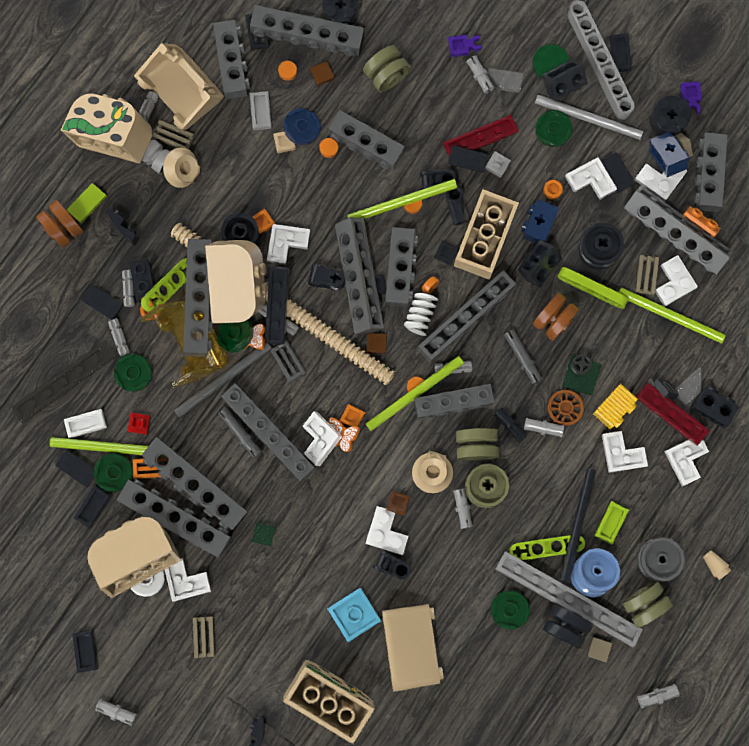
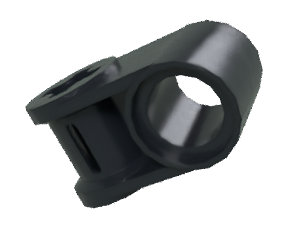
M450 169L420 172L423 186L421 190L444 183L442 180L445 177H450L456 181V175Z
M312 265L308 285L339 291L345 286V278L340 270L326 268L321 265ZM336 277H339L340 281L334 283L333 280H335Z
M379 551L380 556L376 565H373L372 568L400 580H405L410 576V566L406 562L397 559L385 551ZM404 565L407 567L408 571L405 576H399L396 573L398 566Z

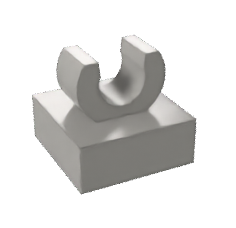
M494 152L485 169L501 178L511 160Z

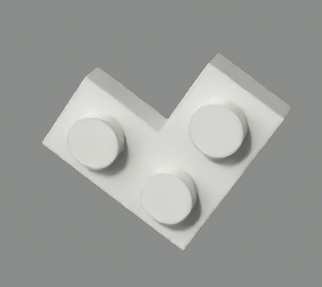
M598 157L565 175L574 192L591 184L598 198L602 199L617 190Z
M646 164L635 178V181L665 202L687 170L667 178L664 173L660 174Z
M273 224L267 262L286 265L289 247L308 249L310 229Z
M678 255L661 265L670 282L656 289L655 293L665 307L698 287Z
M313 412L303 427L315 439L304 454L316 466H321L342 436L318 412Z
M622 431L602 434L609 473L648 466L644 447L625 450Z
M688 440L665 451L681 486L701 478L692 460L709 452L703 440L698 446H695Z
M377 506L366 544L403 555L408 536L390 531L395 513Z
M181 558L182 561L165 569L172 602L211 592L207 572L187 577L183 558Z

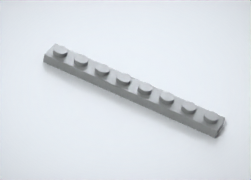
M507 552L503 553L495 570L560 607L580 614L583 618L592 622L594 626L631 647L635 646L643 630Z

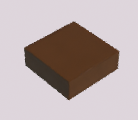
M327 61L310 68L317 87L334 80Z
M368 333L367 353L386 354L387 334Z
M391 491L386 510L405 516L410 496Z

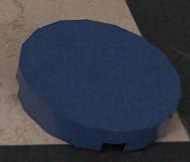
M304 108L294 109L289 112L283 124L284 133L287 138L298 145H308L314 142L321 128L319 118L315 113L309 112Z

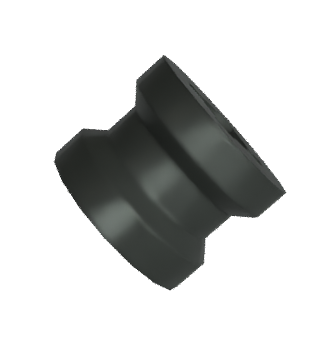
M584 354L577 355L571 362V370L576 375L586 374L592 366L591 359Z

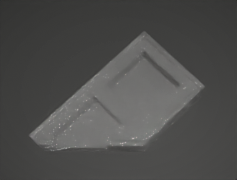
M489 68L488 74L501 90L520 93L523 73Z
M700 367L676 388L679 393L678 398L684 405H687L701 392Z

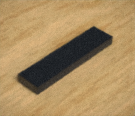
M269 266L265 343L285 344L289 282L288 267Z

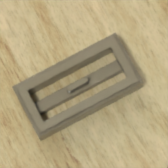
M159 120V125L152 135L153 139L175 148L189 149L194 134ZM162 127H164V128H166V129H168V130H171V131H173V132H176V133H178V134H180V135H183V136H185V137H188L189 139H185V138H183V137H181V136H178V135L173 134V133H171V132H169V131H166V130L162 129ZM162 133V134H164V135H166V136H169V137L174 138V139H176V140H178V141H181V142H183V143H186V145L183 146V145H181V144H179V143H176V142L171 141V140H169V139H167V138H164V137H162V136H159V134Z
M639 256L635 293L655 294L659 257ZM643 261H647L644 287L642 290L640 289ZM651 262H653L651 287L649 291L648 282Z
M213 617L193 618L194 658L215 657ZM200 621L202 653H199L198 622ZM205 621H209L210 653H206Z

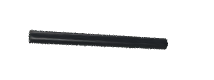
M587 468L560 576V580L564 582H570L596 475L595 469Z

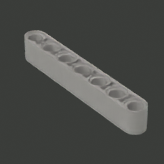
M576 0L570 6L568 19L614 114L619 119H627L634 109V102L586 4L583 1ZM573 10H579L581 14H576ZM581 26H587L589 30H584ZM589 42H595L597 46H591ZM597 58H603L605 62H599ZM604 74H610L612 78H606ZM612 90H618L620 95H615ZM620 106L627 107L628 111H623Z

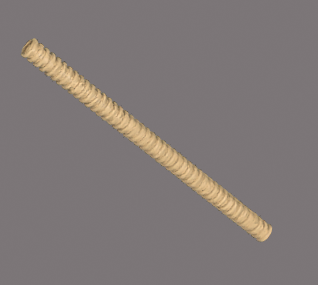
M182 223L176 224L171 231V237H176L175 240L185 244V247H187L188 239H202L200 236L197 237L196 233H192V230H187V227L183 226ZM287 299L288 318L291 317V320H295L296 324H301V327H305L306 331L310 330V333L312 335L315 334L316 338L320 337V340H324L326 345L330 344V347H334L336 352L340 351L339 354H344L345 358H350L349 361H354V364H358L359 368L363 367L365 372L368 371L370 375L373 374L375 379L379 378L378 381H383L384 385L389 384L395 375V371H390L389 367L386 368L385 364H380V361H376L375 357L371 358L369 353H365V350L361 351V348L356 347L355 343L351 344V341H347L346 337H341V334H337L336 330H331V327H327L326 323L322 324V321L320 319L317 320L316 316L312 317V314H308L306 309L302 310V307H298L297 303H292L293 300Z

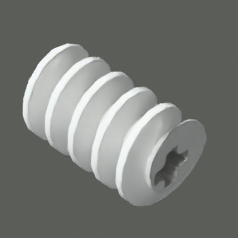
M416 293L414 295L416 300L412 301L414 307L409 309L411 314L407 315L408 321L404 323V326L415 334L426 336L422 329H428V326L424 322L431 321L427 317V315H433L429 308H435L436 305L432 301H438V299L429 294Z

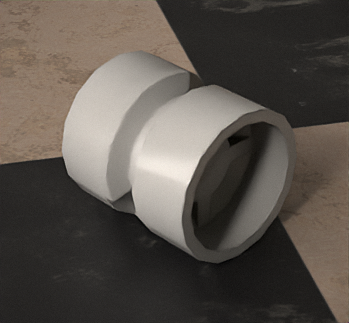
M151 140L142 161L147 165L152 164L151 168L159 175L164 174V160L170 151L167 149L163 150V146L156 140Z

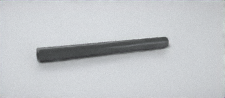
M265 343L263 350L255 349L177 407L174 410L179 418L270 351L272 349L270 345Z

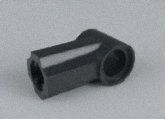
M457 186L458 188L446 192L445 199L450 210L453 225L459 226L470 220L463 198V190ZM452 193L458 194L459 198L454 200L451 199L449 195Z

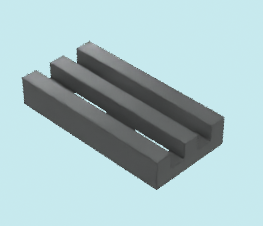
M287 340L285 344H279L270 350L289 383L306 374ZM283 347L287 348L300 372L297 373L282 349ZM276 351H280L293 374L292 377L288 374Z

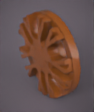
M561 390L552 395L547 409L552 421L559 425L569 426L580 420L583 415L584 405L580 396L575 392ZM562 393L565 395V400H562ZM569 394L574 396L572 401L568 400ZM558 396L560 403H556L553 399ZM578 400L579 404L573 406L572 403ZM551 404L558 405V407L553 408L551 407ZM580 408V413H575L573 409ZM554 410L558 411V415L555 417L552 414ZM571 413L576 417L575 420L570 415ZM560 414L563 415L561 421L557 420ZM565 416L569 417L570 422H564Z

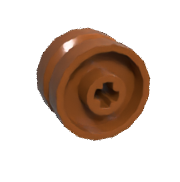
M55 200L49 205V210L55 217L52 218L46 211H42L36 218L53 241L56 240L64 249L70 244L69 237L64 233L66 230L75 238L84 231L63 206Z
M560 292L550 301L532 324L540 331L550 323L551 326L547 329L545 336L552 342L560 333L566 330L573 321V317L580 310L573 303L569 304L564 310H561L567 298Z

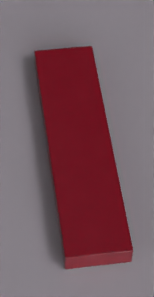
M509 115L443 142V146L449 157L452 146L476 151L517 134L519 130L512 115Z
M647 383L637 395L638 401L695 446H698L709 433L706 427L669 398L663 397L651 384Z

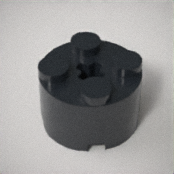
M323 0L324 20L353 25L359 18V0Z
M666 96L656 103L649 117L650 127L657 133L656 135L660 136L665 133H671L675 137V135L684 131L691 118V110L687 100L677 96Z
M233 213L224 220L221 227L223 241L247 240L256 246L259 245L260 231L257 222L252 216ZM241 231V233L244 234V235H243V236H239V235H238V232Z

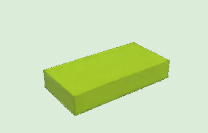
M92 183L67 209V212L82 224L107 196Z
M611 501L594 536L612 545L629 510Z

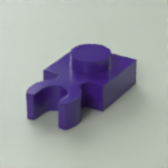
M467 35L448 37L450 57L469 55L470 49L475 52L480 51L481 45H474V42L480 41V36H473L469 40H467Z
M700 82L681 83V98L687 100L689 107L694 108L696 115H698L701 108L697 102L702 100Z

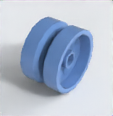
M598 548L591 549L575 561L571 573V581L576 590L584 596L598 597L616 585L620 577V567L618 561L608 551Z

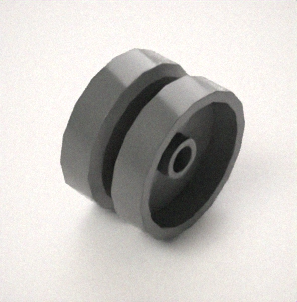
M664 537L652 539L644 543L638 550L636 558L638 569L642 575L649 580L659 582L672 580L677 577L683 570L685 563L684 552L679 544L672 539ZM660 556H662V558H663V559L661 560L663 563H660V562H659V557H660Z

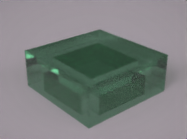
M256 523L252 542L271 547L276 528Z

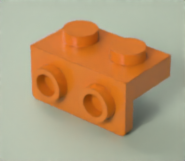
M690 206L683 214V216L713 237L721 229L714 220L707 219L697 208Z

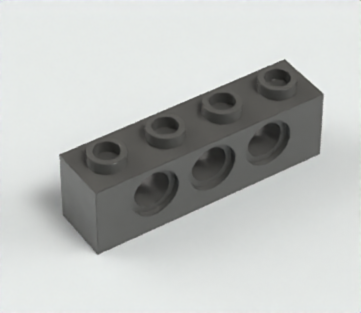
M235 20L213 23L225 99L248 96L247 90L250 89L249 79L244 76V72H247L246 61H242L241 55H244L243 43L239 44L238 39L242 37L240 26H236ZM227 40L234 41L232 44L225 43ZM230 57L237 58L234 62L228 61ZM237 74L239 78L231 79V76Z
M341 110L329 127L330 138L338 143L340 141L345 143L346 147L354 152L356 150L361 152L363 157L370 161L372 159L377 161L379 166L386 170H394L404 153L405 146ZM347 130H352L354 134L352 136H347L345 132ZM363 139H368L370 141V144L363 145L361 141ZM379 148H384L387 152L385 154H379L377 150Z
M705 132L698 139L697 143L700 155L696 160V167L699 169L698 174L695 176L697 192L694 193L693 203L696 204V208L699 210L718 212L723 207L727 135ZM707 151L713 152L715 157H710ZM706 169L712 170L713 175L707 174ZM705 187L711 188L712 193H707Z
M392 227L385 305L408 307V302H412L413 291L410 290V283L414 284L415 272H411V267L416 264V254H413V247H417L418 235H414L415 229ZM406 246L409 250L406 253H402L398 248ZM404 264L407 269L399 271L397 265ZM402 282L406 287L403 290H398L395 284Z
M491 384L414 399L417 420L489 407L494 404Z

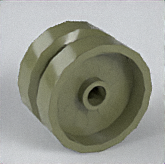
M394 45L388 46L376 53L363 68V72L368 79H374L373 85L380 93L397 85L411 70L410 64L406 59L400 58L401 52Z
M473 428L456 431V442L467 445L457 448V460L473 461L499 458V447L487 445L499 440L498 430Z
M483 464L470 472L466 478L464 488L467 498L475 506L484 509L492 508L501 503L507 496L509 481L505 472L498 466ZM484 483L489 484V490H486L485 487H482Z
M659 581L644 586L622 602L626 612L632 613L638 610L631 619L637 628L655 620L674 605L669 596H662L656 599L664 590Z

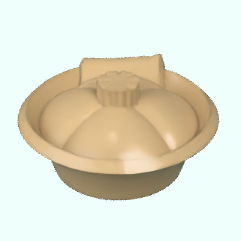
M176 148L166 156L163 171L165 178L171 185L183 188L191 183H195L194 181L200 173V166L195 155L190 150Z
M429 450L428 453L423 454L415 461L412 476L415 484L421 490L428 493H438L446 489L451 483L453 469L446 455Z

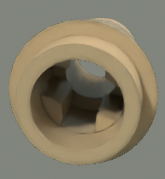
M712 550L703 556L714 578L717 577L720 580L731 571L728 567L730 565Z

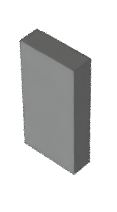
M268 91L250 93L253 130L272 129Z

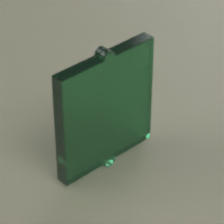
M571 355L562 387L574 390L575 393L580 392L592 396L602 364L592 361L591 369L586 374L576 375L571 370V362L576 356Z

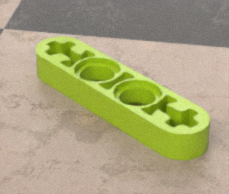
M187 258L180 260L142 298L141 305L145 311L152 312L158 310L186 282V270L184 272L181 270L187 267ZM174 273L179 276V282L177 284L174 283L172 280V275ZM162 285L167 289L165 296L160 293ZM157 297L158 299L152 303L153 306H149L150 300Z
M562 267L558 274L560 280L615 307L624 309L628 302V298L573 270Z
M571 535L516 543L510 547L509 554L517 558L516 554L513 555L516 546H519V549L522 550L526 549L525 545L528 544L530 557H527V553H522L520 558H518L521 561L563 555L567 552L565 551L566 544L563 539H567L566 543H569ZM580 536L581 545H578L577 552L583 550L585 546L582 536ZM553 541L561 543L562 548L559 552L552 550L551 544ZM534 544L542 546L543 551L540 555L532 552Z

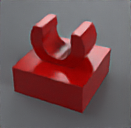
M130 413L127 432L148 435L151 416Z

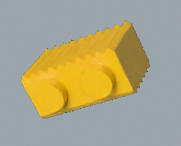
M620 384L597 408L593 415L609 429L613 426L617 428L624 421L622 416L626 412L630 414L637 407L635 402L638 399Z

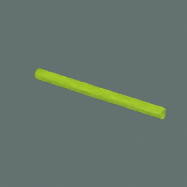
M455 179L348 214L347 216L348 218L366 219L458 187Z
M622 287L618 292L627 297L628 301L719 343H722L725 338L723 333Z
M459 356L368 421L366 425L369 430H374L414 401L415 398H418L464 364Z
M50 438V447L135 455H142L148 448V446Z

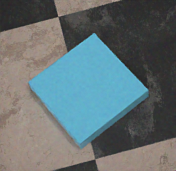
M361 588L327 608L347 642L381 622Z

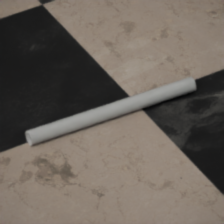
M537 95L535 103L564 112L567 115L638 140L642 137L643 131Z

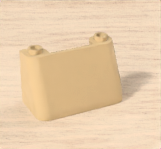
M161 43L134 75L138 80V84L143 89L154 90L174 112V124L182 130H187L224 98L222 92L185 51L174 44Z
M429 604L383 610L382 616L393 692L440 684V679H443L442 667H438L431 621L435 619L434 609L429 608Z

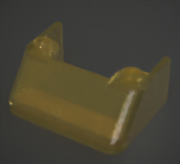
M185 300L160 304L140 319L141 322L155 320L160 330L172 332L183 354ZM195 313L193 315L194 319L197 321H201L204 319V316L201 313ZM213 328L212 333H208V340H211V352L207 351V357L184 356L187 364L181 368L182 377L171 384L172 388L194 383L221 370L227 365V357L217 342V336ZM194 332L192 334L196 340L203 338L201 332Z

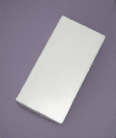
M102 409L64 419L68 438L107 428Z

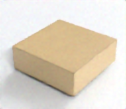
M284 132L273 134L277 153L296 150L295 143L291 142Z

